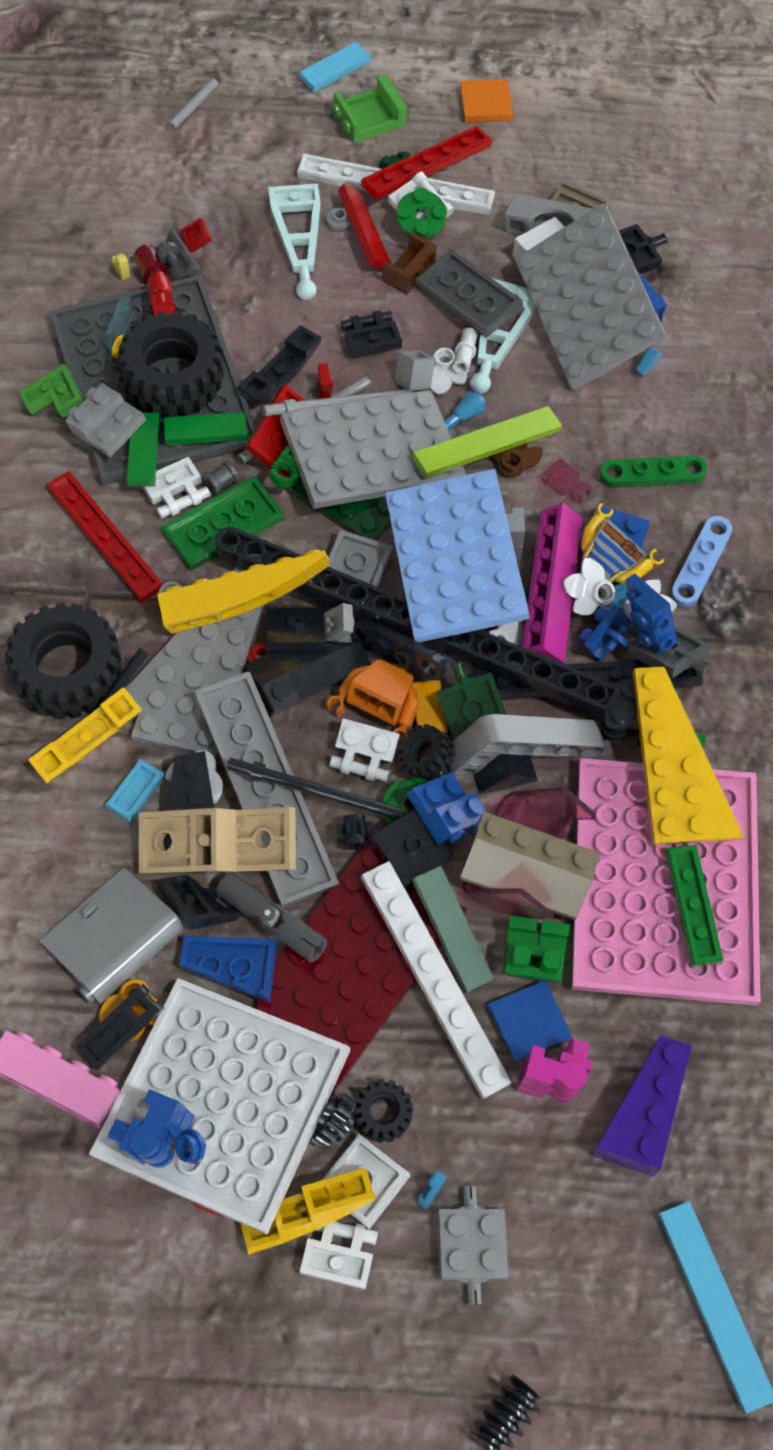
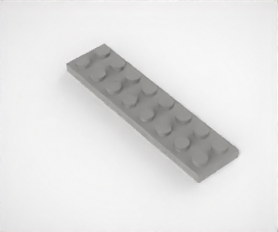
M250 671L195 690L196 700L241 810L280 807L295 808L296 870L267 871L281 907L284 908L339 885L300 790L263 779L261 782L249 779V775L227 769L231 757L251 764L254 761L265 764L268 769L294 776ZM267 831L261 837V843L266 848L271 841Z

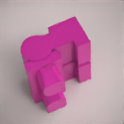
M571 1038L568 1047L564 1048L556 1061L544 1057L546 1049L533 1045L524 1059L516 1091L541 1099L547 1093L559 1102L571 1101L586 1083L587 1075L592 1069L593 1061L586 1059L590 1044Z

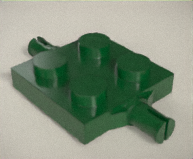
M463 662L457 663L461 674H459L456 664L451 665L457 682L450 688L436 693L453 740L480 717L490 714L507 715L492 673L468 678Z

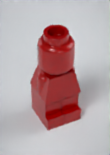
M153 272L147 284L148 294L151 299L152 315L154 317L158 315V312L164 311L166 314H172L173 311H176L175 302L172 299L171 281L164 272Z

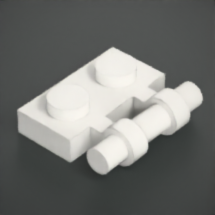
M189 457L158 470L156 473V486H142L153 505L161 501L165 503L164 506L156 509L161 519L168 515L173 517L179 514L181 509L190 505L195 507L201 504L203 499L211 496L206 486L199 490L195 488L196 485L202 483V479ZM185 491L187 493L186 496L177 500L173 498L174 495Z
M343 718L335 747L345 749L346 753L344 758L333 755L330 767L340 769V773L349 775L351 772L365 776L368 781L375 782V780L387 782L390 771L379 768L380 762L385 760L393 763L400 734ZM360 753L372 757L370 764L366 765L355 762V754Z
M337 1220L315 1230L323 1232L322 1239L318 1241L308 1238L300 1274L366 1290L373 1254L361 1251L362 1242L376 1245L378 1232L366 1229V1226L356 1223V1226L337 1222ZM333 1235L351 1239V1248L331 1244Z

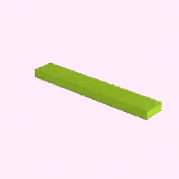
M547 406L415 451L412 459L426 479L560 432L562 425L550 407Z

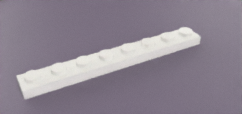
M390 861L362 874L361 879L481 1099L483 1100L512 1083Z

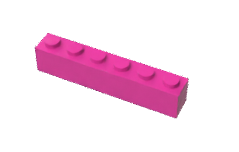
M563 502L542 509L540 513L527 606L530 619L525 620L522 642L523 648L562 664L565 663L573 597H570L564 589L563 580L569 575L576 574L583 518Z

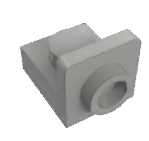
M342 603L324 613L325 641L339 644L351 642L350 634L353 633L354 627L353 607L350 604Z

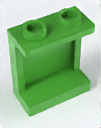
M386 74L377 77L376 89L347 99H343L339 91L334 93V103L331 104L333 115L335 118H339L344 133L346 135L349 134L354 143L406 126L407 106Z

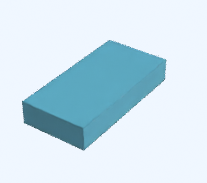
M139 759L106 803V809L131 824L165 779V774Z

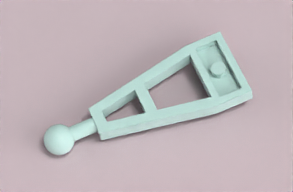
M318 184L268 187L272 218L293 273H299L300 282L296 286V293L302 300H310L316 294V285L310 280L309 272H314L321 211ZM312 211L310 232L288 234L281 213ZM309 245L307 259L298 260L293 246Z
M494 279L523 301V307L517 311L521 316L510 332L497 329L488 338L480 334L477 364L481 365L479 373L474 374L470 380V387L474 392L483 394L489 390L491 386L489 378L491 368L498 369L532 318L536 306L527 287ZM487 340L502 344L495 356L486 353Z

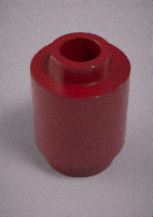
M149 244L137 248L134 259L146 283H148L153 272L162 271L167 275L165 264L158 258V250Z

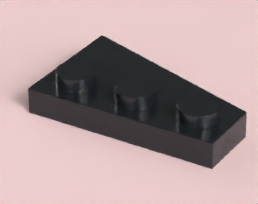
M205 751L175 756L166 811L214 808ZM169 834L165 836L163 841L166 850H168L172 844V839Z

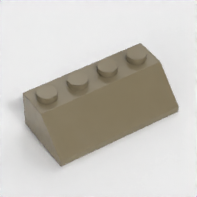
M483 811L475 824L459 879L576 920L593 881L600 853Z

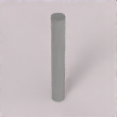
M211 78L168 122L169 128L175 130L219 85L218 81Z

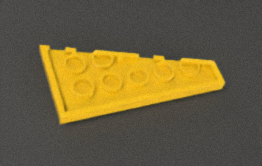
M635 668L633 670L652 845L742 840L745 837L665 668Z

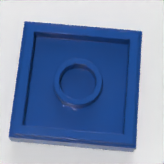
M546 981L488 1004V1009L514 1064L524 1060L533 1045L548 1050L572 1038Z

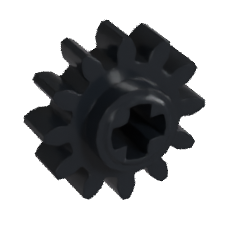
M346 1092L340 1093L336 1100L328 1099L324 1110L319 1116L317 1128L313 1132L311 1141L322 1149H327L332 1141H341L354 1123L355 1117L351 1113L357 1106V1100Z

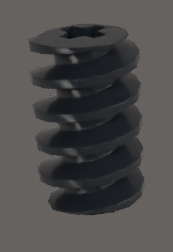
M514 1374L509 1377L513 1388L503 1385L500 1389L505 1400L499 1397H494L491 1400L496 1411L488 1408L483 1410L487 1423L476 1419L474 1426L478 1434L468 1431L486 1450H502V1444L513 1448L515 1445L509 1435L511 1433L520 1437L523 1435L518 1423L521 1421L531 1425L532 1421L527 1412L529 1410L538 1414L541 1412L536 1403V1400L541 1398L531 1387Z

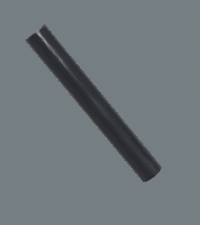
M142 648L137 650L96 709L120 689L127 686L149 653Z

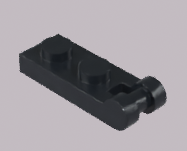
M144 984L131 993L76 1045L78 1050L96 1070H100L165 1009L159 1001L155 1002L150 997V991ZM138 1003L146 1010L140 1017L132 1009Z

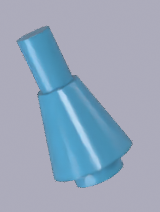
M468 391L453 411V414L444 421L448 431L459 422L462 423L485 412L484 405L486 402L478 392Z

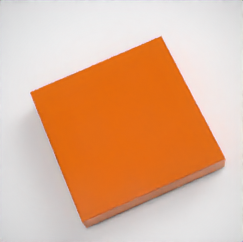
M508 79L460 81L465 123L512 121L513 111Z

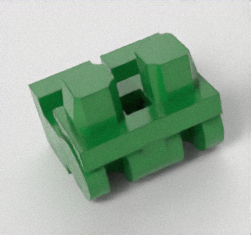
M510 915L506 930L503 975L560 984L570 924L542 920L539 931H536L538 919Z

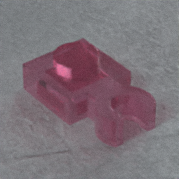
M561 458L542 474L541 480L561 496L567 491L570 493L572 501L580 504L583 498L578 491L590 495L592 489L589 483L578 481L580 473Z

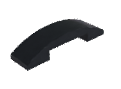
M300 325L285 339V347L259 373L255 371L250 373L237 386V390L258 403L273 397L281 386L290 383L301 371L319 346L322 337Z

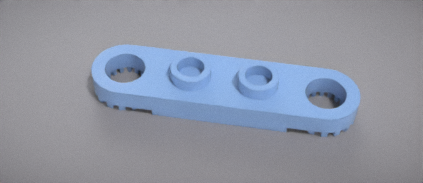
M714 516L706 521L671 591L672 600L679 607L690 608L698 601L732 533V525L726 518ZM721 526V529L725 532L722 535H717L711 531V527ZM679 589H689V591H692V597H682L678 592Z

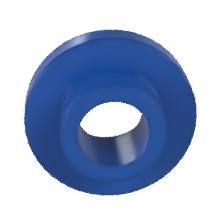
M195 1129L185 1130L175 1142V1150L179 1159L183 1162L194 1164L204 1158L206 1149L204 1138Z

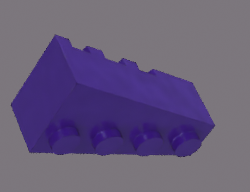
M660 1035L591 1156L653 1177L661 1170L692 1045Z

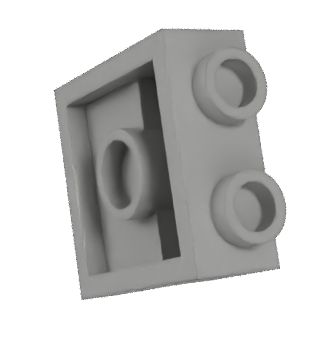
M101 383L97 388L92 387L88 390L86 400L79 407H72L68 412V418L65 420L74 435L111 458L146 421V418L142 412L126 403L121 394Z

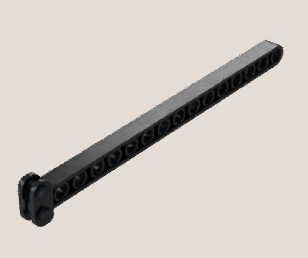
M225 527L219 530L215 537L216 552L219 559L245 571L253 565L263 564L266 566L276 563L278 559L283 557L296 558L302 556L233 527ZM227 543H233V544H235L234 546H231V547L225 546V544H227ZM260 554L258 557H251L250 555ZM327 567L293 590L333 608L342 603L350 604L353 607V616L357 618L367 617V620L370 619L375 624H382L415 640L411 622L403 620L410 617L405 598L336 569ZM329 585H334L338 588L331 590L327 589L326 587ZM361 596L363 599L354 600L352 597ZM387 607L389 610L380 611L377 608ZM483 630L419 642L426 647L601 719L602 731L610 738L618 739L626 736L637 714L633 679H623L615 686ZM463 639L466 640L468 643L459 644L456 642V640ZM484 650H490V651H492L494 654H493V655H485L482 651H484ZM516 661L520 663L521 666L515 667L510 665L509 662ZM543 672L548 677L541 678L538 677L535 673ZM569 683L574 686V689H567L562 684ZM589 695H598L602 700H593Z

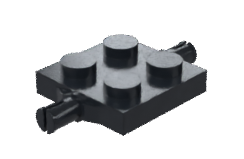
M638 224L618 230L633 264L640 274L661 266L663 259L656 251V247L667 243L665 233L649 237Z

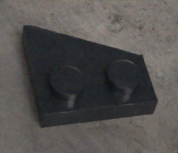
M188 875L161 879L158 886L159 891L187 930L237 921L241 911L234 906L228 909L217 902L218 895L202 887L199 882Z

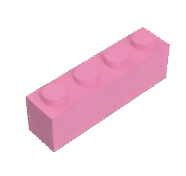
M6 1030L0 1039V1077L101 1130L120 1093L119 1089L116 1088L118 1083L103 1074L99 1078L89 1074L90 1068L79 1061L73 1060L71 1064L61 1059L62 1054L50 1046L45 1045L44 1049H41L33 1044L35 1041L33 1038L21 1031H17L15 1035Z

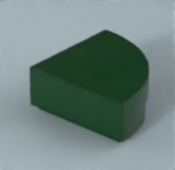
M401 151L389 157L386 155L379 161V168L384 169L408 158L411 153Z

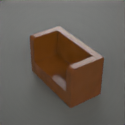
M411 233L406 252L394 265L387 261L382 265V281L407 295L415 287V280L436 262L437 246L419 235Z

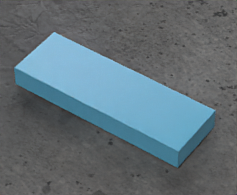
M354 42L300 71L299 79L314 93L370 63L371 55L357 42Z

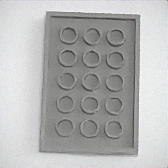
M604 203L515 258L573 390L581 388L667 337L609 209Z
M431 390L308 408L292 413L282 412L280 415L281 425L313 509L385 497V492L466 475L464 467L460 466L425 479L412 459L415 451L451 439Z

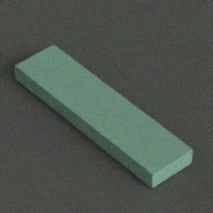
M442 866L413 878L412 882L464 993L494 980Z

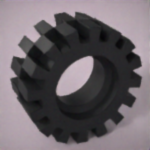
M424 724L423 727L417 725L415 726L416 732L410 729L407 732L410 736L408 738L403 736L401 741L405 744L404 746L399 745L398 751L402 754L397 755V757L401 761L400 767L405 772L415 778L424 779L429 782L433 778L441 777L440 772L446 774L448 772L447 764L452 766L453 760L449 757L455 756V751L451 749L454 747V743L447 734L433 725ZM432 744V751L429 757L420 762L421 753L428 745Z
M378 1079V1083H373L372 1081L368 1083L365 1089L363 1087L359 1091V1096L356 1097L357 1106L354 1109L355 1123L358 1125V1130L361 1134L365 1133L367 1135L366 1138L372 1140V1138L376 1139L377 1143H383L384 1140H388L389 1143L394 1141L396 1137L400 1138L410 1126L413 1104L410 1101L409 1093H405L404 1087L402 1085L398 1087L395 1085V1081L389 1080L388 1083L384 1082V1079ZM380 1099L392 1102L396 1109L395 1117L387 1123H380L374 1120L370 1112L374 1102Z

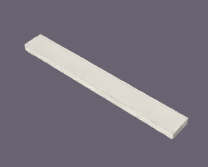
M303 153L297 170V178L336 186L345 184L353 189L366 191L361 186V179L381 169ZM427 178V182L454 209L490 216L495 191Z

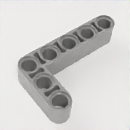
M490 714L477 719L453 741L454 747L451 749L455 751V756L449 757L453 760L452 766L449 765L456 779H465L475 775L499 754L591 758L602 754L605 751V746L599 724L594 720Z

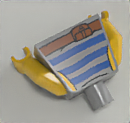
M603 503L598 505L594 516L584 528L581 549L584 552L582 557L598 562L604 568L605 578L608 581L624 584L626 583L625 579L634 573L642 578L649 571L657 568L664 562V559H661L659 562L653 559L652 555L657 551L656 549L646 554L609 520L614 512L613 509L609 514H604L601 512Z

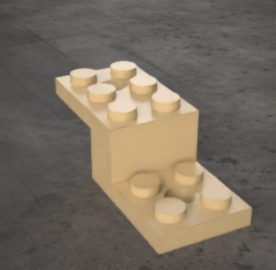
M294 807L244 810L207 808L139 812V874L296 870V817ZM267 831L271 841L269 846L264 848L261 843V837ZM167 834L172 839L171 847L168 850L165 849L163 844Z

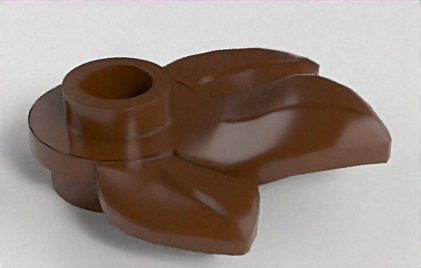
M523 444L491 455V457L498 462L499 471L503 475L516 477L521 475L525 468L534 467L540 462L543 448L538 446L528 448L527 444Z

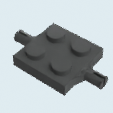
M634 622L627 626V633L637 637V639L628 644L627 654L651 667H664L670 678H674L687 668H694L704 675L709 673L711 663L701 658L708 654L710 644L674 626L677 643L669 650L658 655L650 647L646 648L639 640V626Z

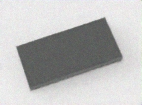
M452 249L415 280L416 287L485 338H488L523 307V301Z

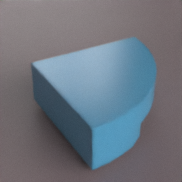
M648 348L637 365L636 371L642 375L647 374L655 367L664 354L655 348Z
M435 1171L428 1181V1185L419 1195L417 1204L427 1210L444 1186L447 1177L441 1172Z

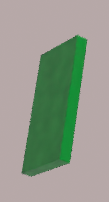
M253 476L162 525L161 529L183 562L192 571L218 557L215 537L219 530L225 527H233L256 536L285 520L284 513L256 476ZM227 543V544H225V546H227V547H231V546H234V545H235V544H233V543Z

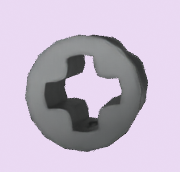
M228 460L223 462L222 466L213 472L203 474L207 487L214 495L219 494L220 489L230 483L239 481L237 471Z

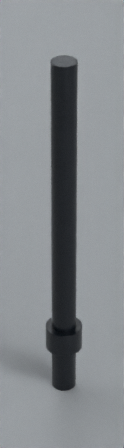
M230 757L227 769L249 775V779L261 782L263 779L397 820L402 817L404 812L403 808L268 769L265 764L254 761L251 764Z

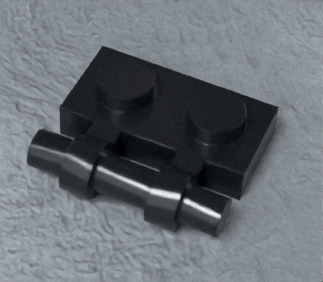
M379 310L372 312V315L363 317L354 315L350 316L348 320L340 321L341 329L345 331V339L352 358L402 348V338L396 321H393L391 311L381 312Z

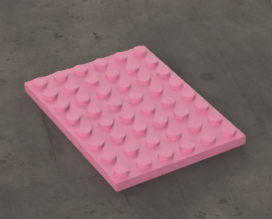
M579 759L576 844L600 854L589 891L577 919L573 920L571 990L754 1006L760 1004L756 773L713 769L745 838L742 840L652 845L643 763ZM697 845L724 961L722 964L691 968L665 851L667 848Z

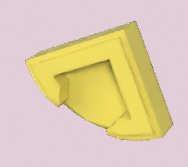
M122 252L113 256L112 264L120 279L131 278L126 256Z

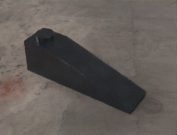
M356 641L325 645V650L271 652L244 665L247 672L250 671L269 716L272 717L343 682L351 670L366 665L370 666L371 663L360 642Z

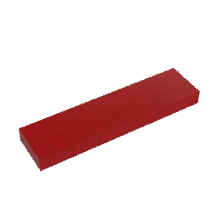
M343 184L338 189V193L368 264L382 270V265L386 261L391 262L360 191Z

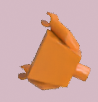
M376 660L370 666L366 665L355 668L349 672L339 687L338 691L340 693L338 696H331L327 700L328 711L332 709L333 705L340 704V707L336 710V716H342L346 710L344 701L347 698L346 702L394 726L397 722L400 723L399 728H396L393 732L408 738V726H412L419 707L417 691L412 687L414 678L408 673L409 669L396 663L391 665L383 660Z

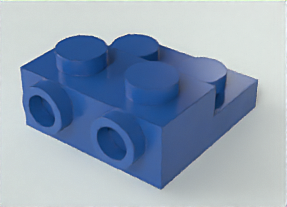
M634 573L625 579L628 590L626 597L632 609L630 616L633 622L639 626L640 633H638V637L641 643L646 648L650 647L660 655L677 643L671 605Z
M453 772L414 787L407 793L437 845L448 840L451 844H454L463 839L468 831L472 835L475 824L483 811L487 812L475 792L466 795Z

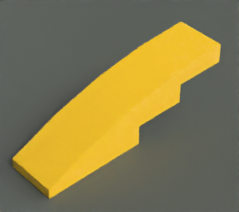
M366 1167L301 1186L303 1193L283 1199L268 1234H264L241 1223L248 1254L250 1255L313 1232L374 1201L375 1195Z

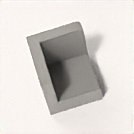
M421 350L399 351L395 383L409 391L430 389L435 358Z

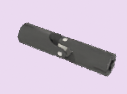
M230 872L221 879L217 887V894L246 916L257 919L265 930L309 962H313L321 956L315 948L323 953L327 945L325 937L280 905L270 904L264 893L236 873ZM282 913H284L286 916L284 924L278 929H273L272 927H276L281 924Z

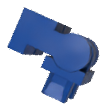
M149 1089L143 1101L149 1106L144 1121L133 1117L129 1124L116 1118L108 1138L117 1142V1145L120 1146L119 1150L135 1162L145 1165L147 1162L155 1168H163L173 1160L176 1139L185 1130L190 1128L195 1116L178 1100Z

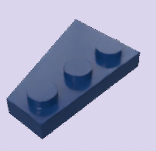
M184 936L179 965L182 970L270 1003L278 943L276 939Z

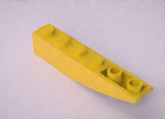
M310 550L305 552L304 556L296 558L283 557L278 559L276 563L266 566L257 564L243 572H226L220 578L212 580L199 579L194 581L193 585L185 587H169L165 592L157 594L163 625L171 634L247 613L282 597L330 566V560L325 550Z

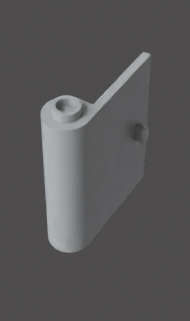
M123 867L39 941L79 981L82 987L78 991L90 1004L96 1001L100 1005L183 931L185 926L166 904Z

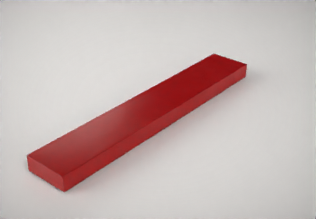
M475 126L362 178L361 186L377 200L398 190L411 181L419 172L429 176L491 147L492 139L478 126Z
M70 471L46 484L50 494L140 603L158 593L163 585L161 580Z

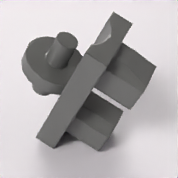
M170 230L166 240L156 247L158 258L167 265L176 280L184 279L186 276L193 277L199 271L200 266L177 232Z

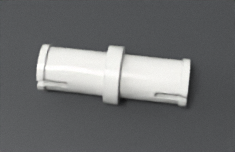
M473 328L463 329L460 342L455 348L456 359L453 369L459 374H466L469 371L471 359L476 354L475 343L478 333Z

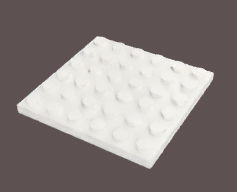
M178 978L164 1004L165 1009L159 1014L89 1155L264 1234H268L317 1126L319 1116L325 1108L350 1053V1047ZM150 1089L178 1100L195 1116L189 1129L197 1130L204 1138L206 1143L205 1155L200 1162L194 1164L183 1162L177 1156L174 1146V1157L171 1163L163 1168H155L147 1162L145 1165H142L119 1150L120 1146L117 1145V1142L108 1138V1134L116 1118L129 1124L133 1117L144 1121L149 1106L143 1101Z

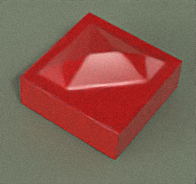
M202 218L197 219L180 230L190 253L212 241L206 222Z
M320 363L318 366L320 399L330 398L335 381L329 375L328 363Z

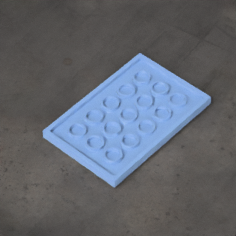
M495 469L385 492L415 641L424 642L530 619Z

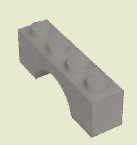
M515 193L505 213L506 233L520 236L554 217L565 227L593 208Z

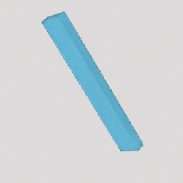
M690 1201L659 1213V1219L743 1414H748L773 1403L771 1384Z

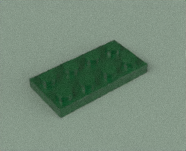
M301 477L293 486L285 488L287 492L312 508ZM386 496L314 509L347 532L378 541L392 525Z

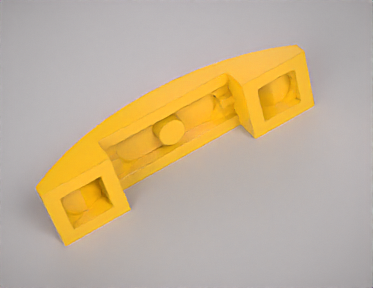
M123 687L104 701L98 709L56 741L49 743L28 759V761L44 781L49 783L104 743L136 717L142 709Z

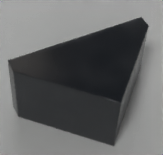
M499 754L475 774L481 794L538 781L530 755Z

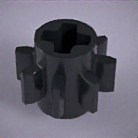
M363 814L344 816L343 824H337L338 842H345V848L350 850L367 847V840H370L369 838L373 834L372 821L366 822L365 815Z

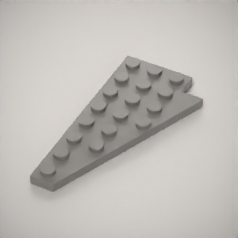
M251 554L250 556L258 557L260 554ZM236 567L233 571L239 573L245 570ZM265 605L224 621L177 632L126 688L127 692L142 709L138 714L131 735L132 741L186 754L204 750L210 752L218 760V751L194 691L245 672L244 665L248 662L247 655L253 645Z

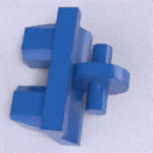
M613 605L611 608L601 606L595 614V619L599 623L595 631L587 628L579 636V640L584 644L583 646L595 659L601 662L609 651L612 652L617 645L625 648L629 643L623 636L628 631L627 626L631 620L616 605Z

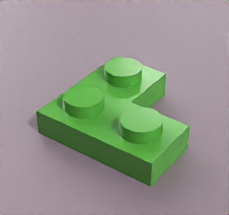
M62 364L19 391L27 409L32 415L54 402L57 411L64 418L72 407H79L84 402L79 388L65 364Z

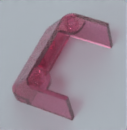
M566 787L512 791L502 798L494 813L498 817L560 839L568 835L573 820L595 819L596 813ZM466 881L463 882V892L470 898L505 914L537 920L553 919L554 914L522 888L486 889Z

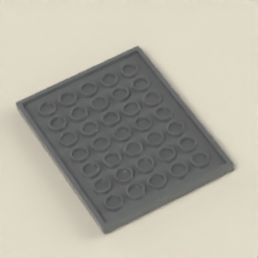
M201 275L172 281V299L175 302L177 312H181L184 316L187 314L193 315L197 321L201 319L209 325V329L214 330L221 344L224 377L222 378L220 390L216 391L217 396L211 402L206 401L204 408L200 410L196 408L192 414L186 416L245 412L247 440L166 445L164 417H169V414H163V416H160L157 471L187 457L193 462L244 449L256 429L245 396L237 390L240 382ZM148 287L49 311L65 365L70 370L84 401L89 389L92 387L97 388L103 383L121 394L126 403L140 412L153 413L152 410L149 412L144 411L139 407V404H134L130 400L129 394L125 392L118 358H114L111 353L113 344L118 336L124 335L127 331L131 332L130 327L137 321L139 323L143 322L144 317L148 315L153 317ZM166 356L155 361L150 368L162 373H175L186 369L193 361L181 356ZM184 413L177 414V416H185ZM130 438L111 458L91 446L103 485L127 479Z

